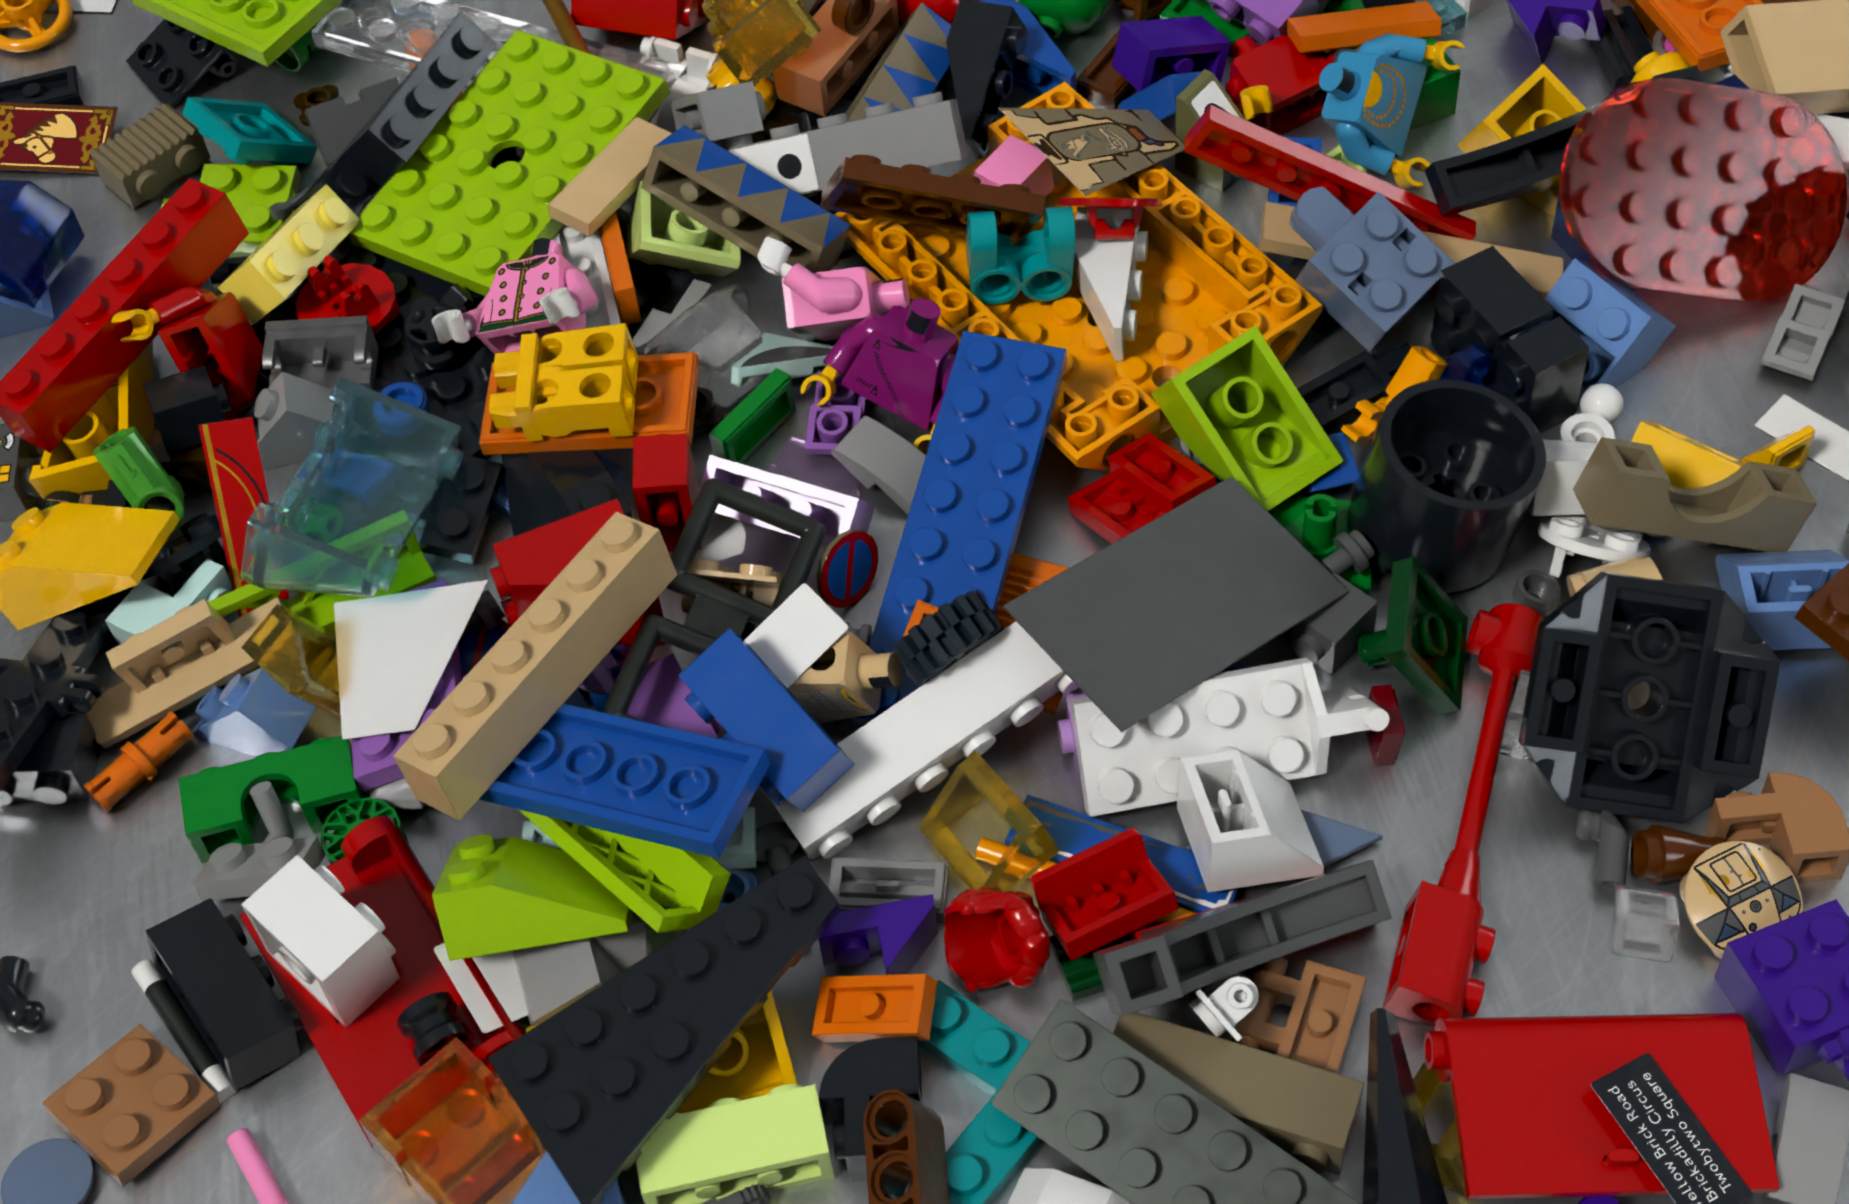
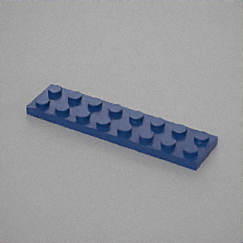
M963 331L869 648L876 654L894 652V646L898 645L897 642L903 637L917 600L940 607L945 603L950 604L955 597L961 594L964 596L969 591L973 590L975 592L977 590L996 615L1068 360L1066 349ZM903 664L901 684L898 687L881 689L880 707L876 713L850 718L851 724L864 726L919 688Z

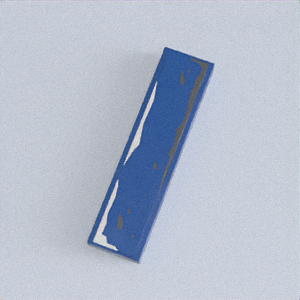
M1027 795L1005 839V845L1059 863L1128 829ZM1142 835L1148 859L1174 890L1179 907L1199 913L1237 901L1242 888L1207 892L1193 852Z

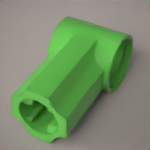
M134 426L117 431L94 449V456L132 508L150 509L146 505L150 498L156 496L166 497L174 503L168 511H175L180 517V521L173 532L181 525L184 519V490L181 483L173 476L168 475Z

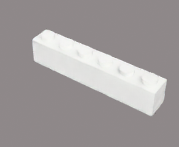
M1014 622L840 741L838 746L855 765L804 812L787 800L781 806H778L768 795L767 797L811 862L821 855L824 859L831 858L843 851L852 842L851 834L869 822L873 826L879 825L892 817L900 809L901 804L899 801L917 789L923 793L940 784L949 774L947 768L966 756L968 760H972L982 755L994 745L996 734L1012 723L1016 727H1020L1030 722L1043 710L1044 706L1042 703L1057 692L1061 691L1065 695L1079 687L1017 622Z

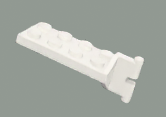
M1308 658L1217 673L1122 733L1088 697L1070 700L1085 811L1090 817L1177 801L1181 758L1239 750L1284 780L1289 781L1327 773L1331 737L1366 730L1382 731L1389 724L1388 713L1350 685L1343 684L1336 689L1321 691L1313 662Z

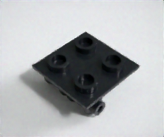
M165 19L139 44L135 52L126 60L160 102L167 103L172 108L180 102L208 70L219 77H230L236 71V58L227 50L228 48Z

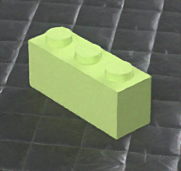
M786 1084L772 1089L768 1095L745 1100L723 1098L712 1102L704 1109L682 1114L675 1112L670 1119H665L642 1146V1154L636 1160L641 1195L645 1204H702L714 1197L718 1201L730 1194L745 1189V1187H750L752 1184H763L768 1193L835 1178L815 1084L804 1087L797 1084Z

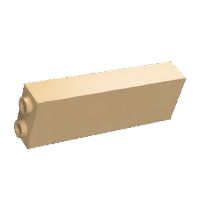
M1816 0L1745 5L1721 29L1720 35L1749 120L1849 112V0Z

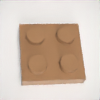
M141 1024L42 1102L47 1114L122 1187L221 1106L216 1093Z

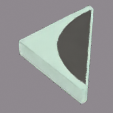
M765 332L732 366L731 384L741 387L751 376L770 374L776 368L789 374L791 379L811 376L814 367H826L823 361L834 346Z

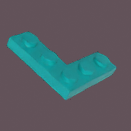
M938 979L929 1041H918V1045L992 1096L946 1152L950 1204H992L1043 1142L1039 1137L990 1104L1031 1042Z

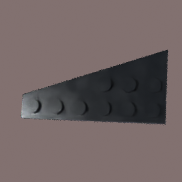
M805 856L488 1057L497 1075L580 1204H601L604 1200L602 1195L623 1170L628 1171L642 1154L641 1148L665 1119H670L732 1044L731 1038L750 1015L755 1016L768 1000L767 994L789 967L796 966L840 912L837 899Z

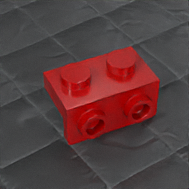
M1130 828L1032 875L1030 878L1043 921L1071 961L1179 909L1174 890L1148 859L1142 835L1136 828Z

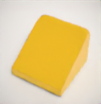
M1808 425L1783 435L1742 457L1740 460L1746 463L1751 461L1797 470L1806 463L1815 429Z

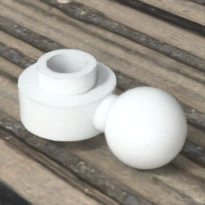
M1594 384L1587 388L1581 396V414L1569 417L1562 424L1559 440L1598 444L1601 437L1615 439V431L1611 423L1617 420L1622 413V395L1610 384Z

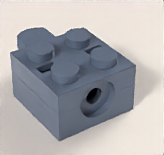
M1325 187L1311 188L1302 194L1291 212L1290 226L1317 251L1308 260L1295 282L1323 305L1322 308L1369 352L1438 285L1440 271L1455 264L1379 191L1354 214Z

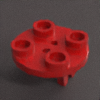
M331 255L325 256L323 260L325 268L322 272L315 266H311L308 269L309 281L302 287L296 301L298 320L367 316L373 334L378 333L388 322L394 320L399 313L394 284L385 272L367 264L348 263L340 265Z

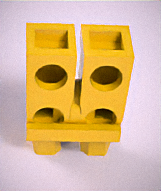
M622 323L555 332L544 335L540 339L537 333L521 334L519 351L496 353L493 369L499 388H516L515 391L490 394L489 413L497 429L522 427L528 442L544 440V435L548 437H562L573 431L605 428L609 429L612 437L633 436L634 394H636L639 357L627 324Z

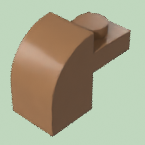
M1769 772L1761 794L1753 795L1750 792L1740 791L1728 794L1723 798H1715L1705 827L1707 837H1721L1724 842L1745 841L1758 845L1770 844L1772 852L1786 863L1798 883L1842 879L1849 863V830L1837 802L1818 784L1795 774Z

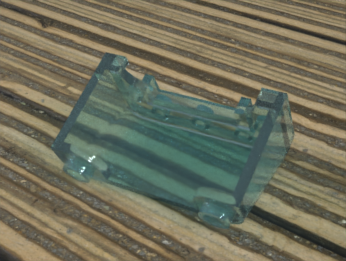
M341 377L330 394L329 402L334 403L331 421L328 420L325 424H319L316 429L313 449L277 504L269 502L268 505L260 502L248 520L241 568V580L262 589L366 597L374 596L379 588L387 591L396 576L400 560L396 558L443 478L452 480L460 466L463 450L456 447L461 426Z

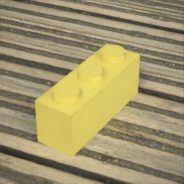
M326 184L298 207L217 288L222 293L231 292L234 294L247 319L254 325L283 302L308 276V269L311 266L317 267L324 260L325 256L329 255L358 225L359 218Z

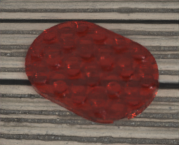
M1648 79L1629 83L1611 91L1610 95L1601 101L1592 112L1585 113L1574 129L1566 146L1560 171L1559 189L1562 214L1570 236L1577 237L1580 245L1590 257L1591 261L1589 263L1598 272L1618 284L1640 290L1728 301L1770 300L1791 293L1795 283L1804 285L1828 260L1840 237L1847 208V175L1840 152L1824 124L1810 110L1790 98L1770 92L1683 79Z

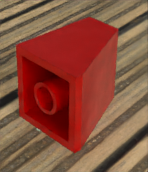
M571 0V17L575 24L579 26L677 40L707 21L712 14L714 0Z
M618 499L492 544L499 566L490 569V573L501 599L500 603L509 627L517 621L615 512L625 515ZM659 596L616 645L626 643L628 647H631L645 616L657 614L664 617ZM659 640L656 646H662L668 643Z

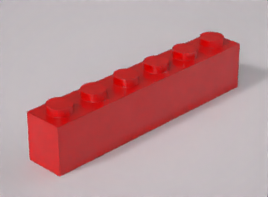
M189 178L0 381V417L15 436L51 453L158 335L157 331L160 326L154 324L153 332L147 339L126 343L121 342L120 339L131 335L133 324L130 319L112 323V317L121 311L134 309L147 311L149 310V303L182 287L200 288L248 236V230L226 193Z

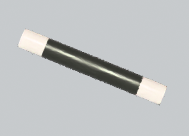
M148 959L136 964L132 969L133 977L201 1080L216 1093L220 1103L235 1095L237 1090H234L233 1085L154 962Z

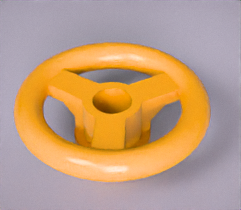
M0 0V29L18 27L21 30H28L32 36L25 39H11L0 33V49L13 53H25L44 48L56 41L64 34L72 20L73 8L71 1ZM55 2L59 8L58 17L45 30L41 25L43 20L42 14Z

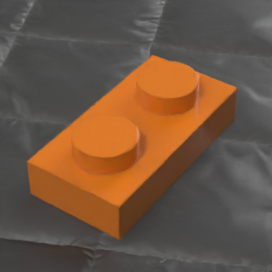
M927 974L821 977L812 1035L822 1042H863L878 1038L917 1036L918 1041H929L938 981Z

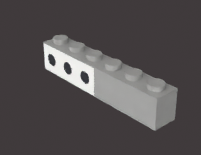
M942 92L912 98L914 108L895 112L893 102L864 108L866 119L847 122L846 113L817 119L819 129L800 133L798 123L770 129L771 140L753 143L751 134L722 140L725 150L800 195L821 191L844 158H851L854 155L874 156L881 160V164L899 168L909 164L932 167L969 158L957 99L943 101Z

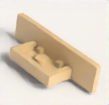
M276 597L231 623H228L206 599H203L194 605L180 609L174 616L152 628L132 635L124 643L106 652L112 670L124 681L104 691L96 699V703L90 712L87 713L89 722L96 733L97 743L103 748H109L164 718L170 711L175 712L206 695L214 686L220 687L231 681L237 674L242 675L295 646L298 643V639L279 598Z

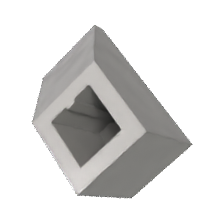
M281 372L268 389L265 388L259 393L255 404L243 417L253 418L263 471L313 460L342 429L337 391L285 372Z

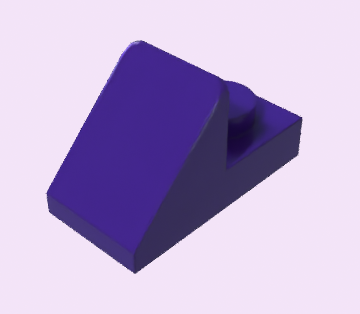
M1506 0L1513 24L1540 64L1544 63L1555 36L1565 37L1570 40L1587 39L1601 41L1607 27L1600 0Z
M930 894L839 912L818 937L823 965L837 963L839 965L851 966L862 963L869 957L882 955L886 975L908 974L938 934L933 895Z

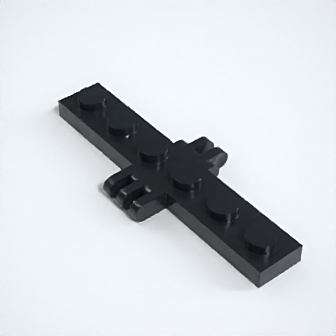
M134 586L55 616L23 660L0 658V792L52 718H63L68 711L90 712L96 703V699L106 689L105 681L97 675L90 674L87 669L112 635L105 620Z

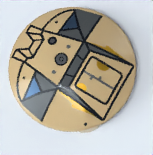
M1729 841L1711 847L1695 860L1689 872L1680 882L1679 892L1684 900L1686 913L1692 927L1719 959L1722 958L1728 942L1803 913L1801 891L1790 868L1772 851L1751 842Z

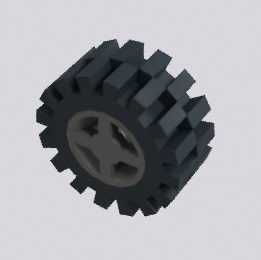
M972 590L964 596L961 594L955 597L950 604H943L937 612L923 618L921 624L913 626L908 631V635L901 637L897 642L898 645L894 646L893 650L918 687H921L1005 628L977 590L975 592Z

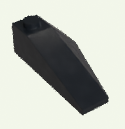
M592 450L501 454L513 537L614 499H618L624 514L632 518V511L607 469Z

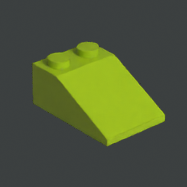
M1256 325L1176 375L1151 394L1179 438L1221 482L1232 476L1267 512L1343 462L1342 457Z
M482 834L462 840L457 846H454L432 893L449 961L628 932L634 913L564 850L513 836L493 839L491 835Z

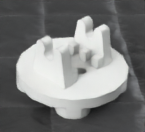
M1555 515L1554 517L1540 520L1538 527L1539 537L1556 546L1549 575L1560 578L1567 555L1574 556L1577 553L1601 559L1602 564H1608L1644 555V558L1649 557L1651 549L1649 544L1642 540V532L1616 528L1605 530L1595 525H1590L1586 515Z

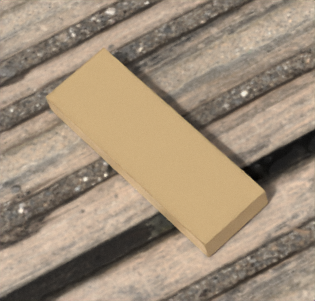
M636 117L548 204L549 217L590 237L638 189L640 181L644 179L653 147L673 133Z

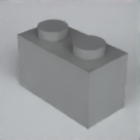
M753 81L698 92L670 101L676 130L685 125L712 142L764 130L762 121L766 117L765 104L760 92L755 91Z

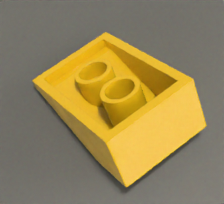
M1542 64L1457 146L1464 153H1469L1534 131L1586 110V108ZM1631 157L1613 173L1528 194L1520 198L1583 233L1646 170Z
M61 502L42 511L37 507L27 510L12 523L11 528L14 532L6 542L0 545V610L17 630H21L138 585L177 526L180 517L175 511L67 502Z

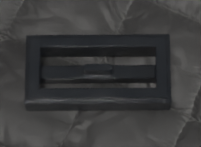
M1631 6L1621 7L1619 15H1615L1612 9L1603 10L1607 24L1605 31L1608 30L1616 46V53L1620 61L1624 62L1630 75L1625 76L1605 34H1603L1601 41H1589L1613 90L1629 88L1630 82L1636 74L1633 70L1636 63L1654 51Z

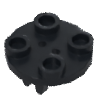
M204 512L182 524L179 529L183 535L170 543L168 541L165 542L141 580L158 575L171 596L174 597L182 587L175 575L182 570L178 564L197 553L204 556L209 554L212 560L224 566L228 573L225 551L218 541L222 536L216 514L209 516L207 512Z

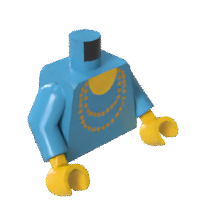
M1384 34L1362 43L1358 52H1341L1336 63H1330L1324 67L1319 76V85L1322 90L1327 92L1322 109V119L1335 130V136L1342 152L1350 162L1386 176L1387 172L1394 174L1396 184L1405 190L1424 186L1423 183L1414 181L1411 178L1410 167L1425 172L1424 170L1430 166V163L1421 157L1402 162L1395 159L1394 156L1401 157L1428 68L1422 64L1423 59L1430 60L1432 66L1438 70H1457L1461 66L1449 65L1444 59V52L1448 47L1465 48L1461 42L1449 40L1439 41L1434 45H1427L1426 39Z

